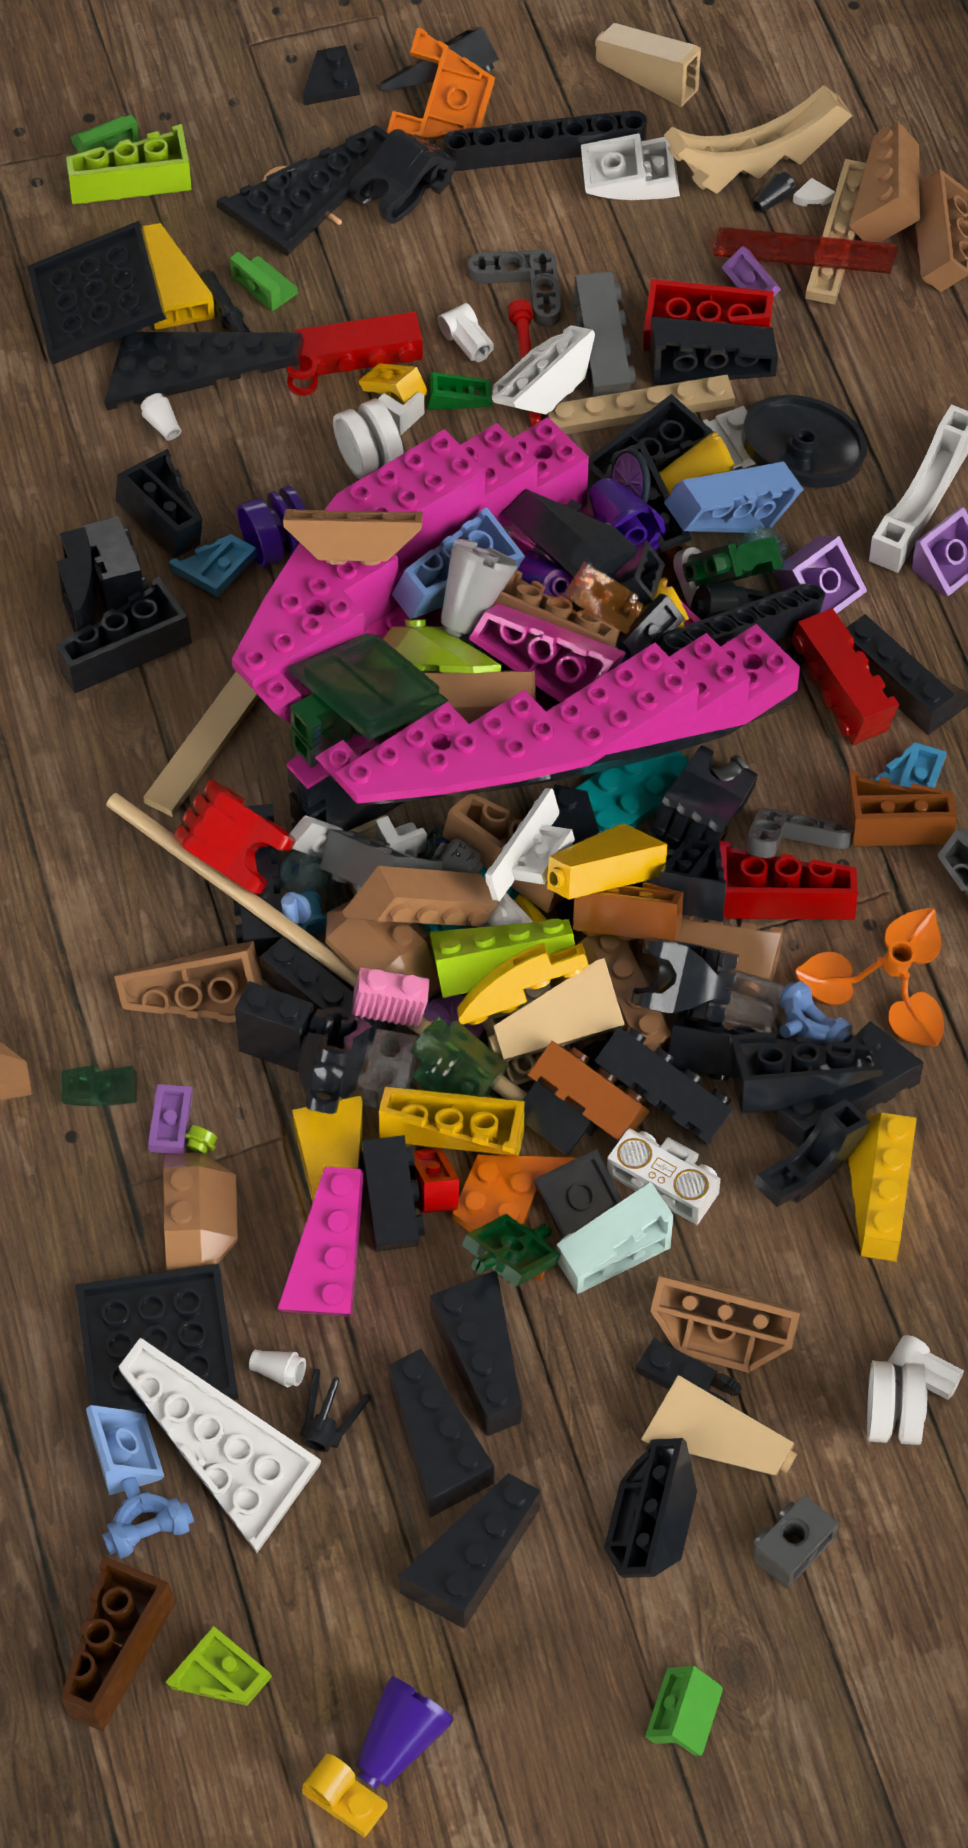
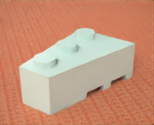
M651 1181L576 1232L566 1235L557 1244L556 1251L561 1254L557 1263L575 1292L579 1294L670 1249L673 1214Z

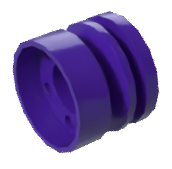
M288 485L280 488L279 494L275 491L268 493V507L261 498H254L237 506V518L244 541L256 547L257 557L254 560L263 568L282 561L284 558V548L292 555L300 543L283 527L286 509L306 510L297 492Z

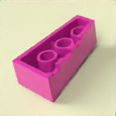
M500 603L484 612L469 637V640L514 671H535V685L560 703L616 668L626 654L622 650Z
M324 1168L278 1306L280 1312L353 1317L363 1188V1172L361 1169Z

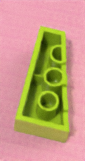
M182 124L173 126L172 132L162 135L158 131L146 134L147 139L131 143L130 139L120 141L113 149L107 150L104 147H99L67 156L66 163L72 204H87L97 201L119 200L122 198L192 190L189 158Z
M550 919L542 922L429 932L443 998L469 993L481 979L500 964L522 951L543 942L546 945L548 954L575 946L569 919Z

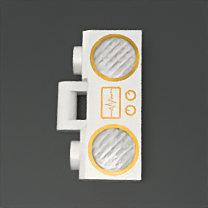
M629 1128L607 1158V1170L611 1178L634 1191H638L652 1181L669 1209L695 1225L699 1224L718 1196L721 1178L717 1177V1173L707 1165L701 1164L697 1166L695 1164L699 1154L669 1137L666 1138L660 1147L655 1138L644 1131L638 1133Z

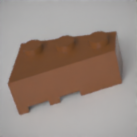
M849 770L847 804L850 827L853 830V847L946 844L955 832L957 813L953 792L911 783L910 788L890 784L891 779L880 777L879 781L859 777L860 772Z
M645 882L643 883V888L626 885L574 898L573 930L583 931V934L587 936L616 935L618 939L625 941L635 940L636 938L645 939V937L676 941L681 932L684 892Z
M552 1040L530 1070L528 1076L554 1092L557 1097L563 1101L565 1100L618 1141H620L629 1128L636 1131L650 1111L642 1105L645 1098L629 1086L625 1091H622L614 1085L618 1078L600 1066L596 1072L587 1065L590 1058L574 1046L568 1051Z

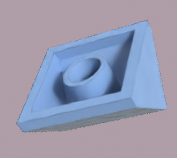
M93 1405L86 1408L90 1432L109 1495L123 1492L122 1482L131 1477L136 1478L139 1486L159 1481L165 1477L145 1413Z

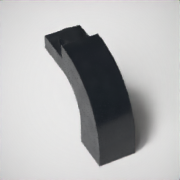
M847 1098L822 1112L814 1130L796 1151L784 1160L758 1173L753 1184L776 1207L791 1199L796 1203L819 1188L842 1166L860 1143L871 1122Z

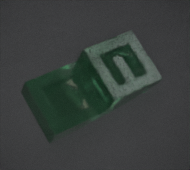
M95 1065L62 1070L61 1101L63 1104L77 1106H111L136 1103L137 1072L133 1066L99 1071Z

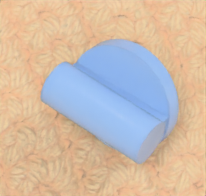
M288 892L282 897L283 915L296 924L305 923L310 919V904L303 895Z

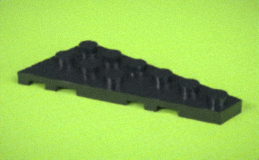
M374 125L347 138L342 145L330 149V147L323 149L319 152L318 156L310 160L304 158L266 176L265 181L253 187L249 184L241 188L240 193L229 198L224 196L217 199L216 207L288 256L350 196L349 185L352 178L371 161L389 134L377 125Z
M133 332L122 337L104 401L107 410L118 408V403L133 400L134 404L141 403L147 396L156 393L170 396L213 385V380L229 377V380L232 381L240 379L241 374L258 370L261 373L298 365L304 343L302 333Z

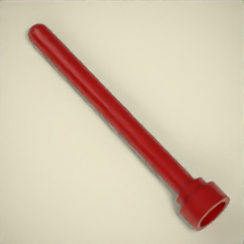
M520 299L508 305V315L510 322L517 328L520 357L522 359L532 350L529 324L533 319V309L529 301ZM528 411L529 422L532 426L542 421L540 413Z

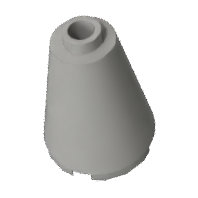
M456 539L452 546L441 623L446 626L445 631L459 638H463L465 634H472L484 612L491 608L517 568L516 561L490 547L487 550L476 547L478 543L465 539Z

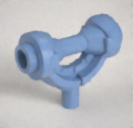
M804 981L790 982L783 988L780 993V1007L785 1010L786 1022L779 1029L782 1037L789 1038L796 1034L799 1037L809 1038L810 1042L826 1046L833 1041L848 1043L853 1038L851 1034L853 1025L842 1017L837 1019L827 1017L819 1010L812 1000L810 987Z
M131 1477L122 1482L128 1499L122 1502V1506L116 1512L113 1522L106 1524L108 1532L102 1534L109 1555L116 1553L120 1560L128 1557L134 1551V1547L140 1539L160 1531L171 1532L173 1535H183L190 1532L188 1524L193 1523L194 1519L186 1501L180 1503L177 1497L169 1500L166 1497L151 1494L150 1492L141 1493L136 1478ZM154 1512L157 1514L155 1518L140 1524H131L133 1519L141 1513Z

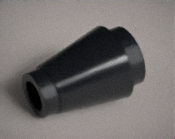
M783 170L778 173L774 172L751 199V202L756 210L763 213L792 197L796 184L787 172Z

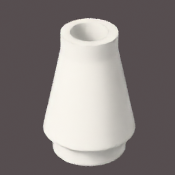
M156 393L147 397L142 402V417L159 431L166 441H171L181 434L182 430L177 423L168 398L163 397L160 393Z
M255 1349L250 1357L249 1369L288 1388L291 1385L298 1386L302 1382L306 1370V1360L303 1357H299L297 1352L261 1351Z

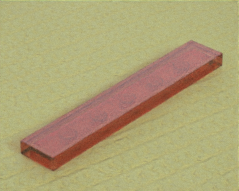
M720 227L713 246V255L717 257L731 258L744 246L753 254L757 261L891 274L898 252L897 244L728 227Z

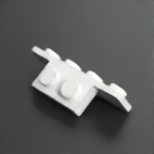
M544 789L524 820L518 825L511 839L504 845L502 852L493 865L488 868L486 884L489 887L492 900L501 901L514 880L545 885L547 882L549 856L570 847L574 842L575 838L572 829L552 826L559 815V808L553 789Z

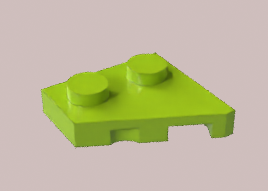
M213 1626L165 1683L172 1690L248 1706L272 1678V1675Z

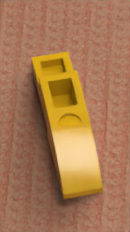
M543 942L509 958L481 979L457 1007L460 1024L469 1023L470 1025H476L486 1021L489 1015L501 1011L502 1013L514 1012L521 1008L523 1003L527 1002L526 988L539 989L548 985L551 979L560 976L569 978L580 974L583 968L589 966L582 943L548 954L546 945Z

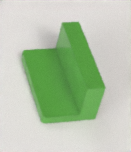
M132 114L126 117L121 116L71 136V142L78 153L99 147H104L107 150L113 149L118 145V142L130 139L131 143L139 141L137 121Z
M240 252L230 257L231 279L271 312L298 294V288L261 257L257 256L250 261Z
M695 1666L667 1668L645 1737L654 1744L677 1743L694 1756H701L704 1752L723 1687Z

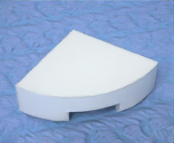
M811 178L793 195V203L806 207L807 204L821 203V205H826L833 201L835 191Z

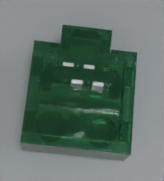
M440 1017L424 1029L410 1050L423 1062L412 1077L432 1092L488 1097L509 1067L503 1059L457 1020L449 1026Z

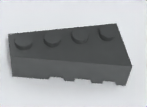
M613 271L581 274L575 277L572 306L574 312H577L576 325L577 327L593 329L595 334L586 372L591 397L630 391L631 384H635L634 366H628L627 356L631 355L629 338L623 337L622 329L626 328L624 310H619L618 301H621V287L619 282L614 283Z

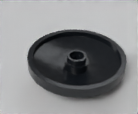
M779 395L761 400L748 411L741 430L743 447L758 466L785 462L800 485L804 487L824 488L848 482L861 470L867 453L865 436L858 424L850 416L829 403L806 396Z

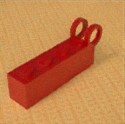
M416 311L294 330V333H302L304 343L298 363L299 369L293 370L291 366L286 367L289 374L287 386L293 394L307 396L318 388L317 376L371 368L379 363L397 364L423 360V339ZM311 378L313 380L312 385L307 388H298L292 383L294 379L305 380Z

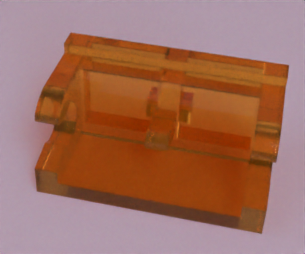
M586 562L583 563L564 592L575 604L625 634L629 632L630 626L640 613L643 605L636 601L639 596L635 592Z

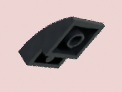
M85 527L60 533L64 559L56 561L62 601L74 634L88 624L94 626L97 611V592L90 543Z

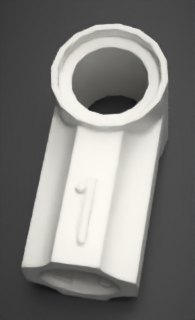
M464 303L438 316V325L444 337L449 341L454 339L471 361L475 360L479 363L487 359L488 355L494 350V343L478 325L475 312L469 304Z
M904 1335L888 1360L895 1368V1380L899 1381L900 1371L905 1363L924 1364L926 1388L947 1400L953 1396L964 1373V1370L930 1353L929 1347L923 1341L909 1335Z

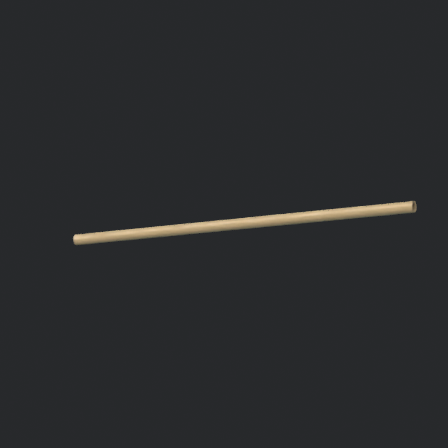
M114 793L109 798L106 804L108 808L352 987H355L358 975L334 951L255 893L241 887L215 868L188 852L181 846L173 833L121 795ZM422 1017L421 1024L417 1028L414 1025L409 1027L405 1024L419 1036H422L425 1030L429 1031L432 1035L427 1042L445 1055H447L448 1051H451L449 1058L452 1060L457 1059V1064L466 1057L465 1054L468 1049L424 1017ZM454 1042H457L455 1048L450 1050V1048L453 1046L452 1044ZM472 1052L461 1065V1067L507 1100L522 1101L527 1095L524 1090Z

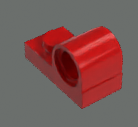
M442 1148L413 1151L415 1166H409V1169L418 1181L420 1200L417 1201L419 1212L427 1214L457 1210L459 1204V1178Z

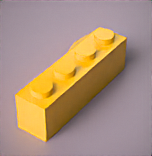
M385 1087L379 1108V1138L404 1135L405 1143L409 1145L519 1156L524 1135L525 1101Z
M881 1112L866 1117L871 1123L858 1146L848 1157V1167H850L851 1189L855 1203V1218L861 1256L896 1262L901 1239L917 1118Z

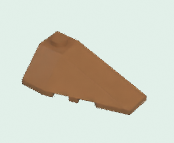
M405 670L394 672L395 708L406 728L446 702H449L465 721L470 724L524 689L536 701L535 671L501 670V672L445 673L439 671L413 672Z
M254 941L223 946L114 976L122 1009L157 1014H180L196 1019L198 1017L211 1018L227 1023L236 1022L235 1007L247 983L251 981L262 985L261 969Z

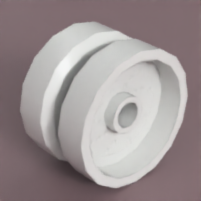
M374 398L362 403L358 407V413L353 409H347L333 417V428L338 447L346 464L357 478L362 479L377 470L379 465L382 467L404 453L397 426L381 400Z
M872 1360L867 1402L868 1442L887 1443L891 1438L892 1430H894L897 1420V1437L901 1444L920 1445L927 1412L925 1365L905 1363L900 1371L898 1385V1382L895 1381V1368L891 1362Z

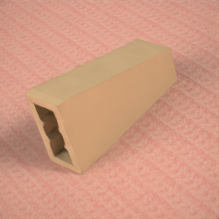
M613 23L596 38L597 62L677 106L682 107L698 91L701 48L697 45Z
M605 958L596 960L588 967H585L580 974L568 978L494 1025L491 1030L492 1036H488V1043L493 1057L499 1055L502 1064L543 1052L552 1040L560 1046L616 1031L618 1027L622 1029L625 1024Z
M679 1375L641 1439L649 1444L651 1440L683 1438L687 1442L689 1455L776 1477L780 1470L787 1473L797 1456V1453L792 1451L795 1446L794 1442Z

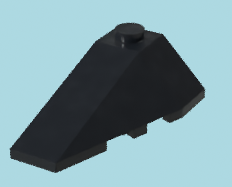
M471 27L444 43L449 46L450 50L462 58H467L486 72L494 68L492 63L499 60L483 27ZM419 58L416 61L417 65L413 67L409 65L377 84L376 87L379 91H387L434 82L439 64Z

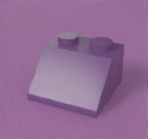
M818 536L782 562L783 568L772 570L782 591L805 583L822 588L826 596L820 613L833 608L837 614L867 592L840 536Z

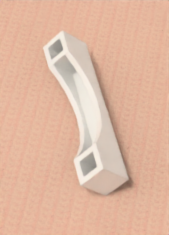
M954 405L949 407L936 430L928 452L911 485L896 507L884 516L871 541L870 562L897 573L901 569L968 455L967 410Z

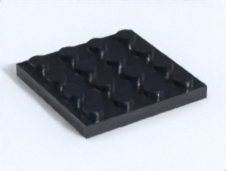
M139 221L27 266L48 356L53 364L167 319L145 232Z
M219 1264L76 1285L90 1405L130 1410L142 1414L151 1413L119 1371L120 1364L140 1338L230 1399L238 1400Z

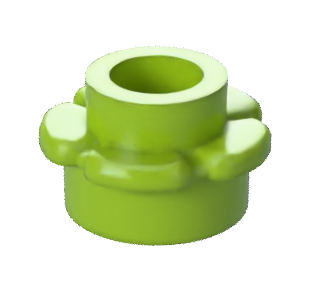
M192 1125L189 1133H185V1138L188 1140L186 1147L190 1150L206 1154L207 1150H215L214 1144L217 1136L212 1132Z

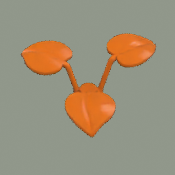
M934 908L915 910L892 921L885 931L884 941L888 948L885 956L879 957L875 963L857 976L851 977L853 973L851 963L843 955L836 952L818 953L796 968L795 975L797 980L804 981L810 987L813 999L827 1005H840L850 1001L854 991L851 983H858L879 967H883L888 975L901 977L902 979L901 997L903 1001L895 1002L888 1012V1023L892 1032L899 1039L911 1044L928 1047L939 1045L944 1034V1019L939 1004L926 992H917L910 998L908 996V979L910 977L908 970L912 963L917 965L930 963L936 959L941 950V935Z

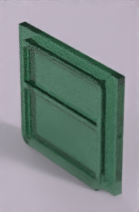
M366 633L289 666V672L368 740L425 716L448 702V699L439 693L440 687L380 636Z

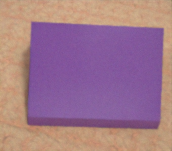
M964 507L957 509L915 543L911 570L943 596H949L968 581V514Z

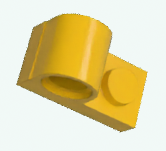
M379 363L358 381L363 391L376 392L378 394L385 393L402 405L417 392L424 394V397L427 394V388L417 367Z
M326 1754L302 1785L304 1796L364 1838L388 1808V1803L356 1781L355 1774L351 1768L332 1754Z

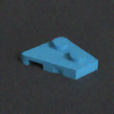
M230 534L218 539L214 544L204 545L195 549L194 556L180 562L176 557L170 560L168 565L172 573L219 597L257 557L256 547Z
M915 742L904 751L901 757L895 758L887 764L883 773L875 779L872 777L870 779L879 781L880 777L891 779L890 784L910 788L911 783L935 788L947 752Z

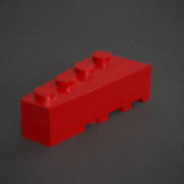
M651 279L643 330V351L649 350L651 317L771 327L774 291Z

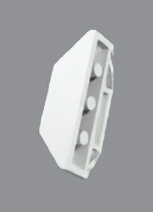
M570 325L563 330V334L551 337L532 349L494 384L493 402L545 415L551 412L566 395L573 392L575 387L585 379L595 337L593 329Z

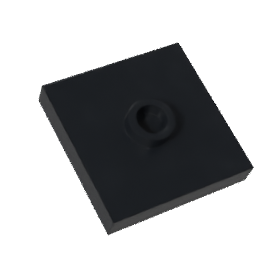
M597 1149L533 1180L561 1239L570 1233L576 1232L623 1201Z

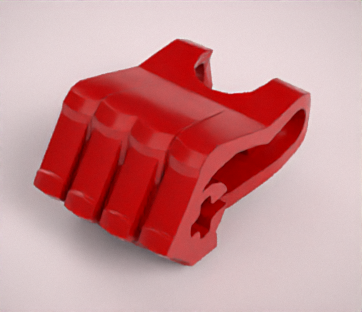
M210 779L204 788V792L207 795L199 793L194 798L192 805L197 810L187 809L182 818L187 825L185 826L181 823L177 827L174 836L188 852L246 890L261 894L267 885V879L257 871L255 859L257 850L261 847L273 846L277 850L290 851L296 840L278 824L271 820H266L243 805L245 799L217 781Z

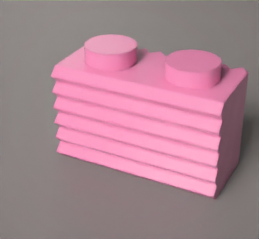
M360 967L354 987L351 1014L359 1016L361 1019L366 1017L368 1020L373 1018L374 1021L378 1019L381 1022L386 1020L388 1023L393 1021L395 1025L400 1023L402 1026L407 1024L409 1027L414 1025L417 1028L421 1024L428 1002L430 979Z

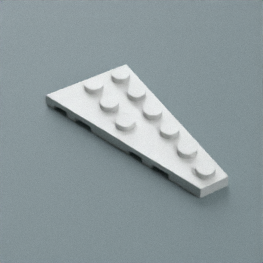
M140 1338L120 1364L119 1371L257 1554L318 1469L321 1460Z

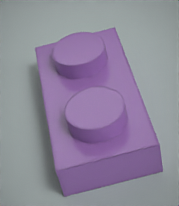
M744 246L721 267L738 288L774 291V296L781 290L753 254Z
M157 1084L148 1142L149 1152L184 1154L186 1145L185 1133L188 1131L193 1097L192 1087Z

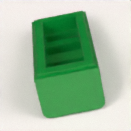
M430 372L426 382V409L446 410L491 407L492 392L490 379ZM475 390H480V395H475Z

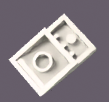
M639 133L582 144L581 152L586 193L622 200L665 199L680 196L676 159L668 150L670 144L665 137L641 141Z

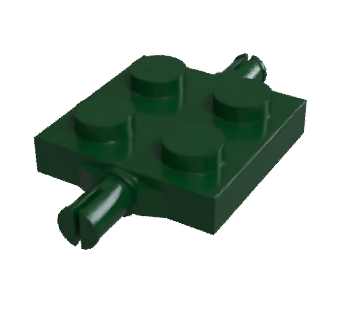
M504 1214L469 1232L462 1243V1246L476 1258L471 1263L474 1272L477 1270L476 1273L481 1274L488 1269H493L500 1274L502 1279L516 1287L556 1266L561 1255L544 1241V1239L549 1238L552 1234L550 1226L546 1227L547 1224L543 1223L534 1229H530L518 1223L508 1214Z

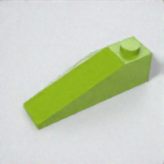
M425 619L405 620V626L391 627L365 662V669L398 671L399 668L413 672H501V664L459 638L447 633L443 628L439 626H426Z

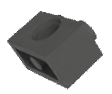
M805 1495L796 1504L792 1501L789 1502L778 1516L779 1522L772 1529L769 1527L764 1528L754 1541L755 1553L753 1561L787 1589L836 1538L839 1524ZM796 1535L802 1541L792 1544L787 1542L784 1537Z

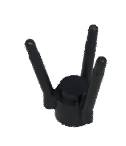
M315 1369L311 1381L305 1422L300 1435L303 1436L302 1443L307 1447L319 1452H328L331 1446L338 1448L342 1436L364 1409V1406L370 1400V1395L365 1394L336 1430V1422L328 1417V1413L340 1380L338 1377L332 1379L320 1414H316L314 1418L321 1373L319 1369Z

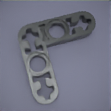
M547 250L487 252L471 256L468 262V275L472 281L480 284L530 281L534 321L542 327H551L560 321L561 304L557 262L552 252ZM509 263H515L520 268L512 271L504 266ZM540 264H545L546 273L540 274ZM549 285L553 289L549 292H541L537 287ZM549 303L550 313L547 314L544 313L543 304Z
M763 808L759 809L748 832L745 849L746 852L753 856L763 858L774 857L782 838L830 848L845 849L850 846L853 830L850 826L839 822Z

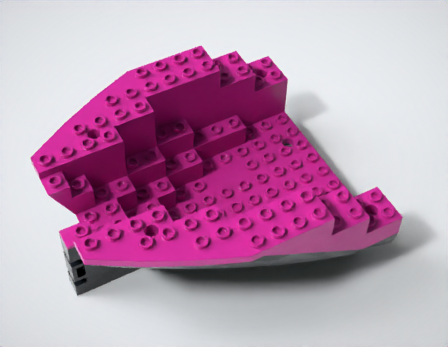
M549 417L514 438L496 423L461 445L443 429L338 492L325 510L423 512L422 529L388 561H381L378 565H364L360 561H347L340 565L328 564L326 560H317L299 543L263 599L232 657V667L274 713L289 724H291V705L332 683L338 682V678L344 674H347L352 681L367 674L377 685L378 695L374 696L372 700L376 703L378 715L366 721V733L357 737L354 734L348 742L342 740L315 757L319 764L312 768L300 755L287 762L288 786L292 789V792L289 793L290 813L295 821L291 824L292 830L307 815L340 827L345 831L377 819L405 801L496 791L557 781L649 760L724 737L747 723L788 708L793 703L797 693L800 666L755 624L721 647L705 633L670 657L660 646L653 643L552 706L549 698L550 695L542 691L537 694L535 701L524 689L470 724L465 721L449 702H446L406 728L394 703V672L405 670L399 668L398 671L365 669L366 660L391 627L405 626V620H410L392 596L405 569L430 550L437 548L449 535H454L467 521H472L485 507L490 510L521 551H536L537 545L503 513L526 489L565 506L572 499L582 504L581 513L595 519L593 511L587 506L589 457ZM574 581L573 593L568 599L571 603L577 588V584ZM681 601L689 618L688 620L683 622L684 625L687 626L692 623L701 621ZM443 607L414 619H425L426 626L441 627L443 626L441 623ZM307 854L312 861L317 858Z

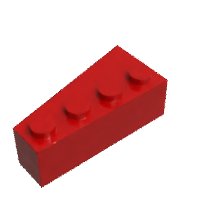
M831 608L799 621L792 637L793 645L799 654H803L808 663L807 669L811 679L815 682L817 681L820 685L825 705L829 709H833L838 718L837 724L841 734L844 737H848L853 746L887 732L900 704L894 696L887 698L884 694V681L879 675L874 677L871 675L868 666L869 660L864 652L859 650L855 652L853 649L854 638L834 609Z
M719 840L722 857L721 867H724V880L727 883L723 919L855 920L858 897L856 867L816 859L808 863L799 861L794 858L795 855L781 853V857H757L749 854L746 850L731 847L730 842Z

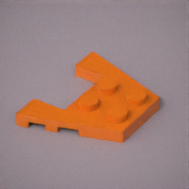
M417 27L410 56L437 63L439 66L423 118L392 111L387 133L390 134L393 130L400 129L406 133L416 134L423 139L444 138L447 133L454 130L482 127L494 87L495 77L467 58H462L450 50L449 46L441 41H437L422 28Z
M478 1154L459 1197L458 1209L453 1211V1220L469 1232L504 1214H508L518 1223L525 1225L538 1194L533 1180L577 1158ZM545 1272L535 1276L534 1278L538 1281H542Z

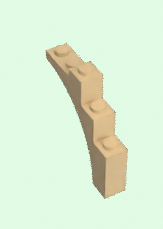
M823 85L808 99L786 114L744 132L724 136H699L671 127L664 134V137L670 144L668 150L671 155L678 161L685 160L694 173L692 176L694 182L701 189L705 190L708 188L718 194L740 172L744 175L749 173L760 179L781 158H784L786 161L792 159L801 165L853 115L839 95Z

